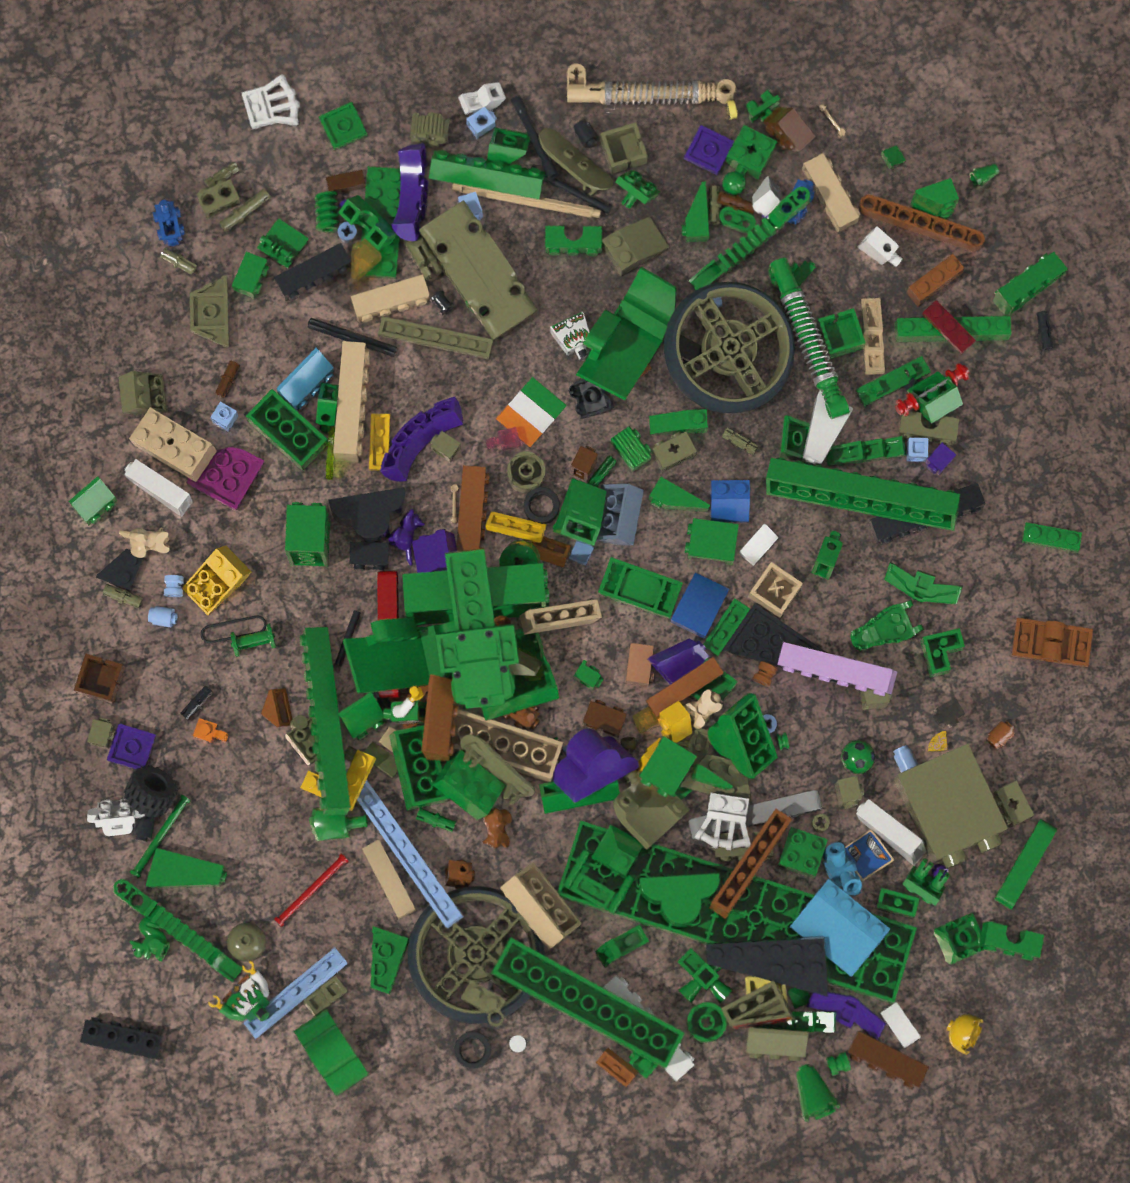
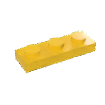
M371 413L369 471H380L384 454L389 451L390 414Z
M491 511L485 530L541 543L546 530V524Z

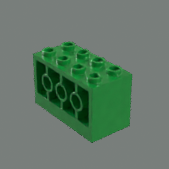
M292 502V505H287L285 552L290 566L329 567L330 519L326 506H323L322 503L303 505L301 502Z

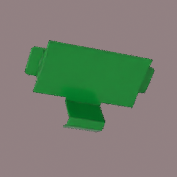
M804 261L800 267L797 262L791 264L790 267L798 287L816 268L815 263Z

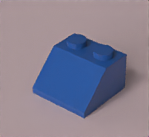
M711 480V521L749 522L750 480Z

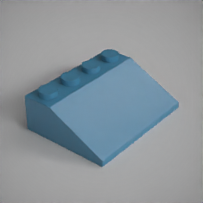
M829 879L790 926L803 938L824 937L826 957L851 977L890 930V928Z

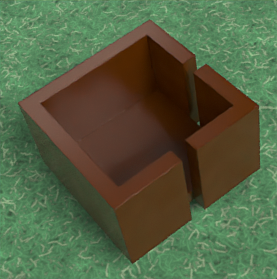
M777 107L763 121L766 131L771 136L775 135L777 145L782 150L800 152L815 137L794 108Z
M85 653L74 691L86 697L114 704L119 689L116 683H121L125 667L123 664L107 659L104 661L100 657Z

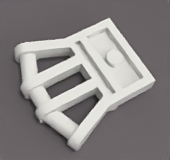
M283 74L264 87L242 93L252 129L273 125L274 123L298 125L299 119H297L300 105L295 98L296 91L287 83L286 77ZM278 85L284 89V91L267 95L269 91ZM288 98V103L274 107L270 105L271 101ZM290 109V117L273 115Z
M711 793L707 818L695 838L705 841L713 846L712 848L723 847L729 851L744 846L745 848L750 847L745 824L749 799ZM711 820H717L714 838L704 833ZM721 821L730 823L727 840L719 839ZM735 824H740L743 839L732 841Z

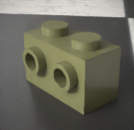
M857 776L837 780L834 785L839 807H845V809L855 808L864 795L863 786L858 783Z

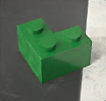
M960 628L925 636L920 640L929 677L944 675L950 672L951 667L947 654L962 651L965 647Z

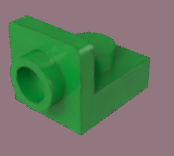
M634 1052L629 1056L631 1059L629 1064L645 1079L658 1066Z

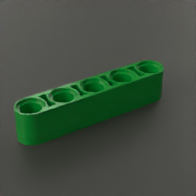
M1043 819L1039 820L996 894L995 901L1010 910L1013 908L1058 828Z

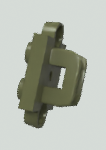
M298 715L291 720L290 727L292 730L286 733L285 737L306 764L310 766L317 761V756L313 753V742L315 740L314 736H311L310 730L311 724H313L312 718L307 719L303 715Z

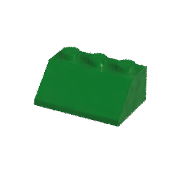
M949 178L915 190L910 208L945 220L950 219L959 200L952 179Z

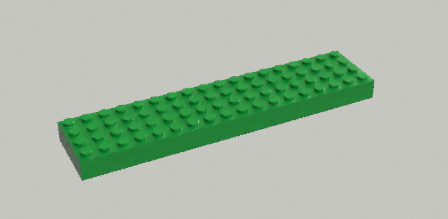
M580 820L557 893L564 900L611 914L563 886L580 854L585 849L590 854L580 873L614 891L616 894L626 877H622L591 859L608 829ZM653 844L649 849L643 846L627 875H632L634 880L614 916L705 945L706 943L794 939L803 937L790 926L815 895L755 876L725 919L710 909V905L734 869ZM719 874V885L715 893L708 900L701 902V909L696 919L684 927H676L667 923L661 914L660 904L648 902L642 896L639 889L640 878ZM871 913L890 930L852 977L826 957L827 984L893 1004L896 1000L917 927Z

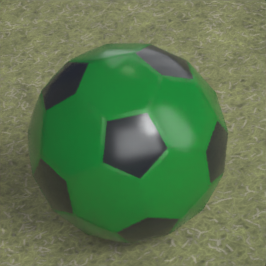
M853 740L844 746L841 752V761L849 772L863 774L868 772L874 765L875 752L866 741Z

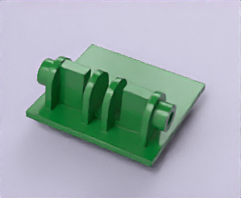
M278 218L266 236L263 235L259 241L261 243L257 249L288 269L309 238Z

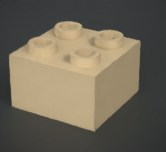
M771 562L750 591L748 597L778 618H781L803 583Z

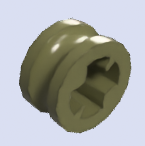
M818 814L812 820V827L817 832L826 831L830 825V820L825 814ZM818 818L826 821L824 828L816 826Z

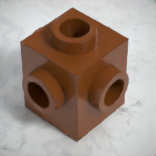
M449 860L445 868V886L455 887L456 889L469 887L475 878L472 862Z

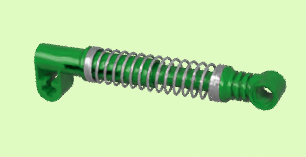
M787 258L777 259L769 264V278L773 287H778L780 290L781 303L785 306L784 309L788 310L786 313L790 315L788 320H792L791 326L795 327L793 331L797 332L795 337H799L797 342L803 343L800 345V348L806 347L802 353H808L804 359H811L806 364H813L809 367V370L815 369L811 375H817L813 382L816 388L822 392V396H824L823 399L827 413L831 420L850 413L848 403L845 397L841 395L842 393L837 383L839 380L836 372H833L835 368L831 367L830 356H826L828 351L824 350L826 346L822 345L823 340L820 339L821 334H818L819 329L815 328L817 324L813 323L814 318L811 317L812 312H809L810 307L807 306L808 302L805 301L804 292L798 287Z

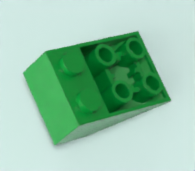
M572 478L553 532L594 546L601 528L607 491Z

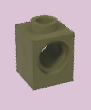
M443 431L439 435L435 434L430 442L432 444L431 450L448 462L453 460L461 448V443Z

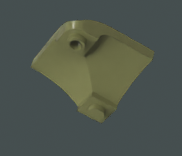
M640 778L615 798L613 806L615 814L623 826L646 849H649L680 821L690 809L677 796H667L665 798L657 793L658 789L651 785L649 788L642 784Z

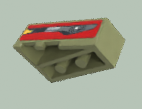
M774 981L721 1008L729 1025L734 1030L795 1020L779 986Z

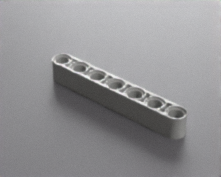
M813 790L749 805L745 824L746 828L765 824L775 808L788 817L822 810L819 791ZM707 815L688 821L693 840H696L695 836ZM711 820L704 833L714 836L717 820ZM721 821L720 834L729 832V822ZM735 824L734 831L741 829L740 824Z

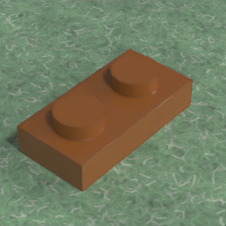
M607 1047L596 1062L625 1087L630 1084L638 1073L635 1068L609 1047Z

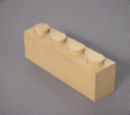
M821 154L803 163L802 170L807 179L814 183L813 189L835 229L837 232H840L858 223L860 212L855 205H852L849 192L841 186L840 176L832 170L831 160L826 158L824 154Z
M422 274L351 296V301L358 322L362 321L365 323L373 320V317H386L393 311L398 310L402 312L408 310L413 305H425L427 301H430V295Z
M597 599L532 609L520 615L524 635L592 624L602 618Z

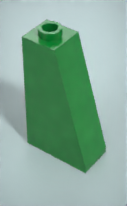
M156 848L146 887L151 889L219 887L222 882L225 883L228 871H225L226 867L224 865Z

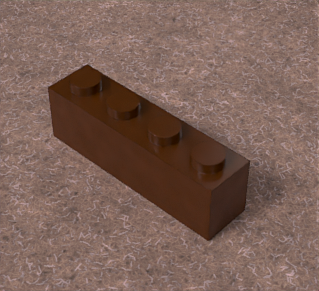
M860 1031L856 1032L847 1051L851 1060L857 1063L863 1061L868 1064L867 1068L878 1072V1070L886 1073L885 1077L893 1081L896 1079L902 1081V1085L910 1090L920 1087L929 1069V1066Z

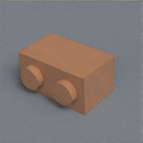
M630 644L625 684L648 687L649 682H653L654 670H651V663L647 659L657 654V652L653 651L654 646Z

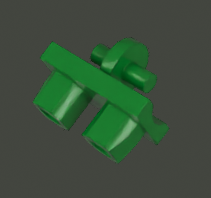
M767 90L760 95L761 100L764 102L761 106L755 100L748 102L746 108L751 123L759 118L763 122L774 111L773 109L780 105V97L778 95L774 96Z

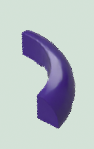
M425 143L406 146L398 151L401 174L400 200L396 217L391 225L394 232L400 238L407 241H416L420 235L419 229H421L420 222L425 219L427 210L428 180L424 177L425 167H427Z
M451 397L439 401L426 412H419L397 432L392 439V446L388 453L384 454L380 472L386 478L399 482L407 481L413 461L435 434L439 435L441 431L445 432L463 425L462 410L457 398Z

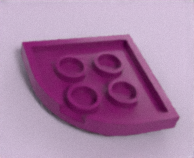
M225 447L224 449L217 450L197 482L188 478L186 484L237 511L265 461L243 449Z

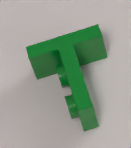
M639 924L620 936L608 940L595 950V953L604 968H606L621 957L647 944L649 940Z

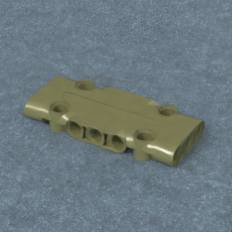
M464 200L419 229L433 250L434 256L439 259L443 271L464 302H468V307L472 308L476 318L482 323L493 340L538 311L524 290V286L517 280L515 271L490 234L484 231L481 222L476 219ZM474 224L477 226L478 231L472 233L468 230V226ZM444 245L447 249V252L443 254L439 253L437 251V246ZM512 287L519 288L520 295H512L510 289ZM482 307L487 308L489 315L481 316L479 309Z

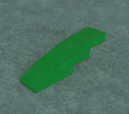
M903 436L835 445L832 446L826 456L827 466L849 465L907 456L905 440Z
M791 1011L795 1020L754 1027L759 1029L834 1033L836 1032V1012Z

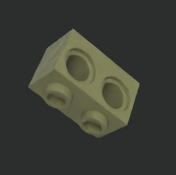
M231 179L221 180L216 183V186L211 188L205 187L196 194L207 219L241 205L240 198ZM224 191H230L231 195L228 197L222 196V193ZM206 199H214L212 204H205Z

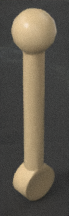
M821 104L819 110L825 113L838 130V135L843 137L846 133L845 129L839 127L826 110V105Z
M454 484L451 486L453 503L450 521L457 523L456 492L458 491V486Z

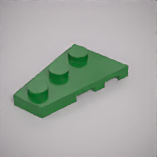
M373 926L371 988L390 995L408 947L409 938Z

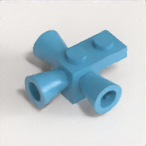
M840 842L830 844L823 853V859L826 861L824 865L829 879L838 887L843 886L844 892L848 895L856 896L860 894L862 883L858 874L854 872L857 870L854 861L849 860L845 854L844 844Z

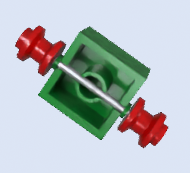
M958 363L955 365V370L951 371L948 369L945 371L946 377L937 371L907 389V399L903 401L901 399L896 400V411L899 415L903 414L906 417L909 415V410L913 408L922 413V416L930 423L939 420L944 415L963 405L957 386L959 380L963 379L966 381L969 379L968 375L970 373L968 368L964 364Z

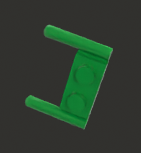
M585 849L580 854L563 886L614 915L631 886L634 877L627 875L616 894L614 891L580 873L590 854Z

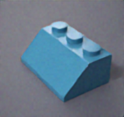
M315 348L276 388L278 395L296 411L302 410L308 404L307 400L311 396L315 397L320 392L321 383H329L333 379L334 367Z

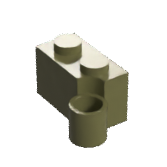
M470 981L461 999L488 1014L490 1025L494 1027L500 1026L504 1021L503 1014L500 1011L506 1000ZM494 1013H498L502 1017L498 1024L490 1021V1017Z

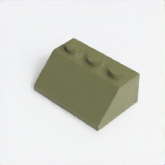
M748 1028L746 1031L745 1054H750L749 1058H761V1055H769V1059L781 1060V1056L789 1057V1061H800L801 1058L806 1056L808 1032Z

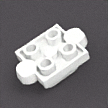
M122 798L116 801L103 800L98 802L97 808L88 810L87 821L95 823L96 827H102L106 836L124 835L132 833L135 819L145 815L139 814L136 810L134 811L131 808L132 806L127 804V800Z

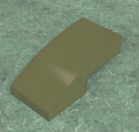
M335 976L306 997L303 1003L315 1017L343 996L347 990L337 976Z

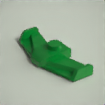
M891 561L884 578L886 582L919 602L957 604L963 585L934 583L935 575L917 570L916 576H913Z

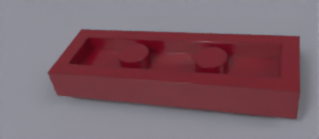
M937 300L923 311L922 315L961 355L975 343L976 340Z

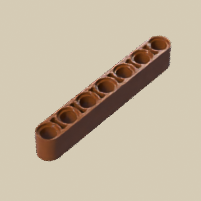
M868 194L863 196L859 204V211L864 216L968 251H979L985 240L984 234L978 230ZM869 202L873 207L866 208L863 204ZM881 209H889L890 214L882 213ZM899 215H907L908 220L900 219ZM923 220L926 225L920 226L917 224V221ZM941 226L944 229V231L937 232L935 230V227ZM959 232L962 237L955 238L953 233ZM976 238L980 243L973 244L970 239Z

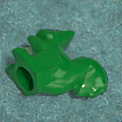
M144 917L139 923V931L145 936L144 941L140 943L130 940L129 942L132 945L135 957L140 958L144 955V958L149 960L151 955L154 954L155 958L162 962L170 948V943L167 941L165 934L159 930V925L153 924L148 917Z

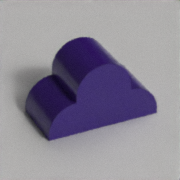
M587 728L576 733L569 741L566 749L567 757L562 759L556 766L553 773V782L576 803L639 768V763L615 738L611 736L602 737L596 730Z

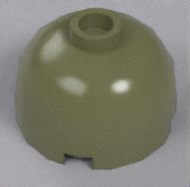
M247 922L238 924L228 934V950L239 961H254L265 951V934L255 924Z

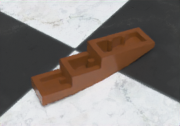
M712 657L647 699L646 703L657 717L661 711L677 701L684 700L724 672L715 658Z

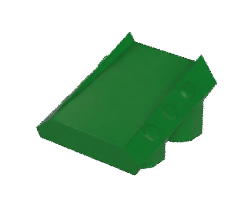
M973 913L934 929V936L940 945L945 961L950 965L985 949L984 946H979L981 930Z

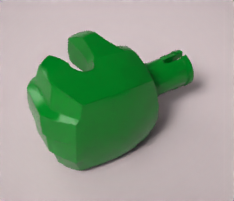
M320 807L313 808L312 816L309 817L312 834L315 836L316 841L346 839L350 837L351 829L368 827L366 815L349 817L347 813V815L324 816L323 809H320Z

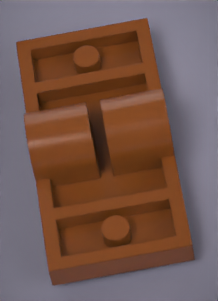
M1016 618L1011 656L1087 668L1089 666L1093 629L1065 625V623L1058 621L1043 622Z

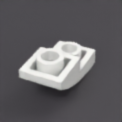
M897 1002L881 1012V1015L904 1048L921 1037Z

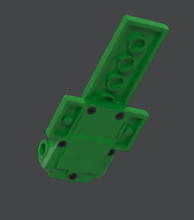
M485 549L445 553L456 631L436 633L441 673L452 672V695L455 702L465 705L466 709L505 704L506 699L512 697L516 689L514 673L509 665L519 664L514 624L495 626Z

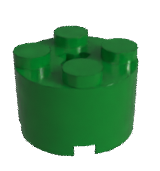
M516 540L508 544L499 558L500 566L540 563V554L535 545L522 540ZM517 558L524 560L522 564L516 562Z
M711 1002L700 1003L693 1007L686 1020L688 1033L693 1039L701 1043H711L719 1039L727 1025L722 1009ZM709 1018L711 1026L703 1027L704 1023L701 1020Z

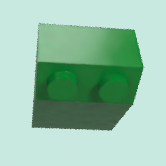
M372 692L338 713L342 724L354 741L356 739L359 741L369 735L368 731L373 728L375 730L379 729L385 724L384 721L386 720Z

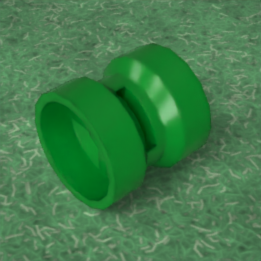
M846 1052L839 1053L836 1058L834 1056L826 1057L832 1076L838 1075L839 1071L847 1072L851 1070Z

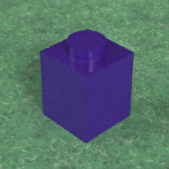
M941 443L926 460V467L933 474L937 473L940 475L954 460L956 454L945 444Z

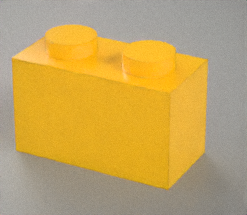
M680 701L675 702L660 712L659 723L662 727V736L678 743L692 734L690 714Z

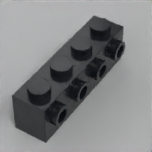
M339 243L275 276L274 279L285 301H293L299 298L301 293L305 291L311 292L317 288V285L332 281L334 276L346 274L352 268V262L342 243Z
M91 1017V1020L85 1019L80 1043L159 1060L164 1037L160 1036L159 1031L149 1029L148 1033L141 1032V1027L130 1025L128 1029L121 1027L122 1023L110 1021L109 1025L102 1023L103 1019Z

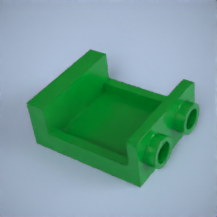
M693 518L692 524L688 523L687 535L691 536L690 542H686L684 553H688L687 559L693 557L722 561L727 565H733L739 524Z
M662 736L653 754L638 775L641 778L640 782L649 788L651 785L658 789L657 793L665 798L667 796L672 797L697 756L667 737Z

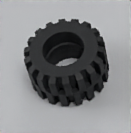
M152 765L147 767L141 766L135 769L124 789V798L127 800V804L131 805V808L134 811H138L141 815L144 814L147 817L163 816L168 812L173 803L178 787L176 786V781L173 780L171 775L167 774V771Z

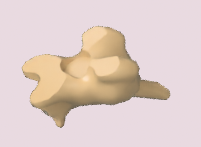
M142 528L133 529L131 532L119 531L121 536L130 540L131 554L137 558L145 557L148 550H154L159 553H167L170 550L169 546L165 545L169 541L168 532L163 531V528H160L157 532L146 531Z
M707 689L698 701L687 703L684 705V708L690 714V720L694 721V727L701 729L708 722L710 715L723 708V701L719 694Z

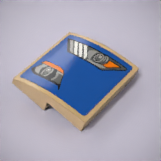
M869 830L845 846V854L849 860L854 861L857 868L854 872L858 874L861 882L894 861L872 830Z

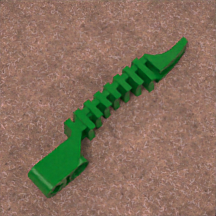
M805 187L796 188L781 200L767 218L764 217L761 220V225L757 224L754 226V230L747 232L745 238L741 237L738 244L735 242L732 245V249L727 248L725 250L726 254L722 255L720 253L717 256L718 260L716 262L713 259L688 282L697 290L713 284L718 279L724 277L727 272L732 271L734 266H738L740 261H744L756 248L761 247L763 242H767L769 237L774 236L778 229L781 230L786 222L810 203L809 190ZM798 195H805V200L799 199ZM785 205H789L792 207V210L789 213H785L782 211V208Z
M120 879L114 883L112 891L116 897L144 917H148L153 924H158L160 929L166 930L168 935L174 936L176 941L182 942V945L184 947L187 946L190 952H195L199 959L203 958L207 965L233 983L243 969L241 966L227 957L217 947L212 946V943L204 940V937L196 934V931L191 930L187 924H183L179 918H175L171 912H167L163 906H159L155 900L149 898L127 880ZM125 884L126 893L123 891L118 893L119 888L117 885ZM134 895L141 896V905L136 906L132 903Z

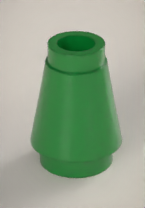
M996 164L974 168L970 172L972 183L975 186H982L999 174Z

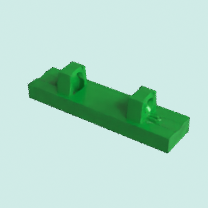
M923 356L857 388L855 392L863 407H866L905 387L912 378H923L931 374V371ZM904 370L909 372V378Z

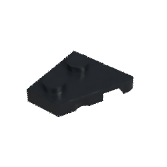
M125 549L96 575V579L131 592L145 557L137 558L131 554V550Z

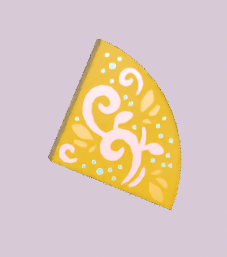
M946 731L936 734L931 739L928 745V752L948 750Z

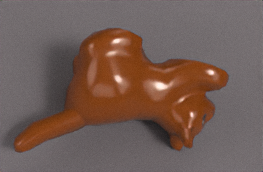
M493 808L487 816L483 817L488 837L482 843L488 844L494 849L498 848L500 844L504 848H508L510 840L505 826L511 823L512 816L507 809L499 810L498 808Z

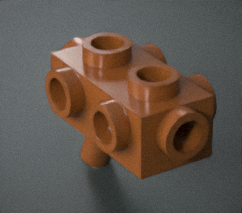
M536 706L502 716L506 720L511 718L515 721L513 724L515 727L523 730L526 729L527 731L530 728L534 730L540 723L538 719L540 717L539 709Z

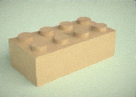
M149 408L129 438L134 446L197 482L217 452L212 443L152 408Z
M534 862L500 887L504 895L512 902L518 913L523 916L529 927L535 931L541 942L548 949H551L582 924Z

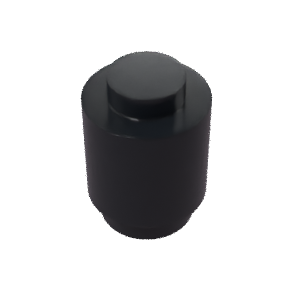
M583 119L573 126L574 134L584 148H592L598 143L599 136L590 122Z
M145 815L136 818L132 836L136 837V841L147 843V840L152 839L155 826L154 817H147Z

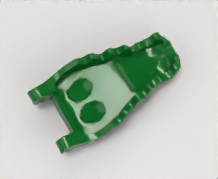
M912 600L883 609L864 626L853 630L850 635L853 646L861 651L873 646L900 643L911 639L919 632L925 630L922 624L913 627L906 609L914 606Z

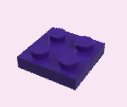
M700 125L684 156V160L718 175L734 141Z
M118 724L107 761L132 769L147 766L156 734Z

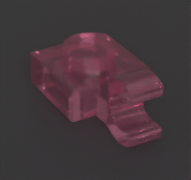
M516 427L497 431L498 437L486 439L487 450L501 446L502 451L521 446Z

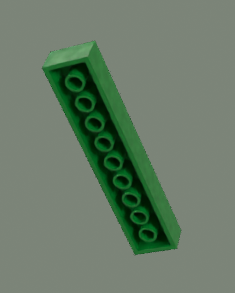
M771 458L766 476V495L951 531L955 530L960 494L951 490L941 491L935 487L926 488L914 483L905 484L894 479L884 480L878 476L869 477L858 472L848 473L837 468L827 469L821 465L812 466L801 461H787L784 458Z
M513 938L508 939L490 973L662 1068H667L685 1034Z

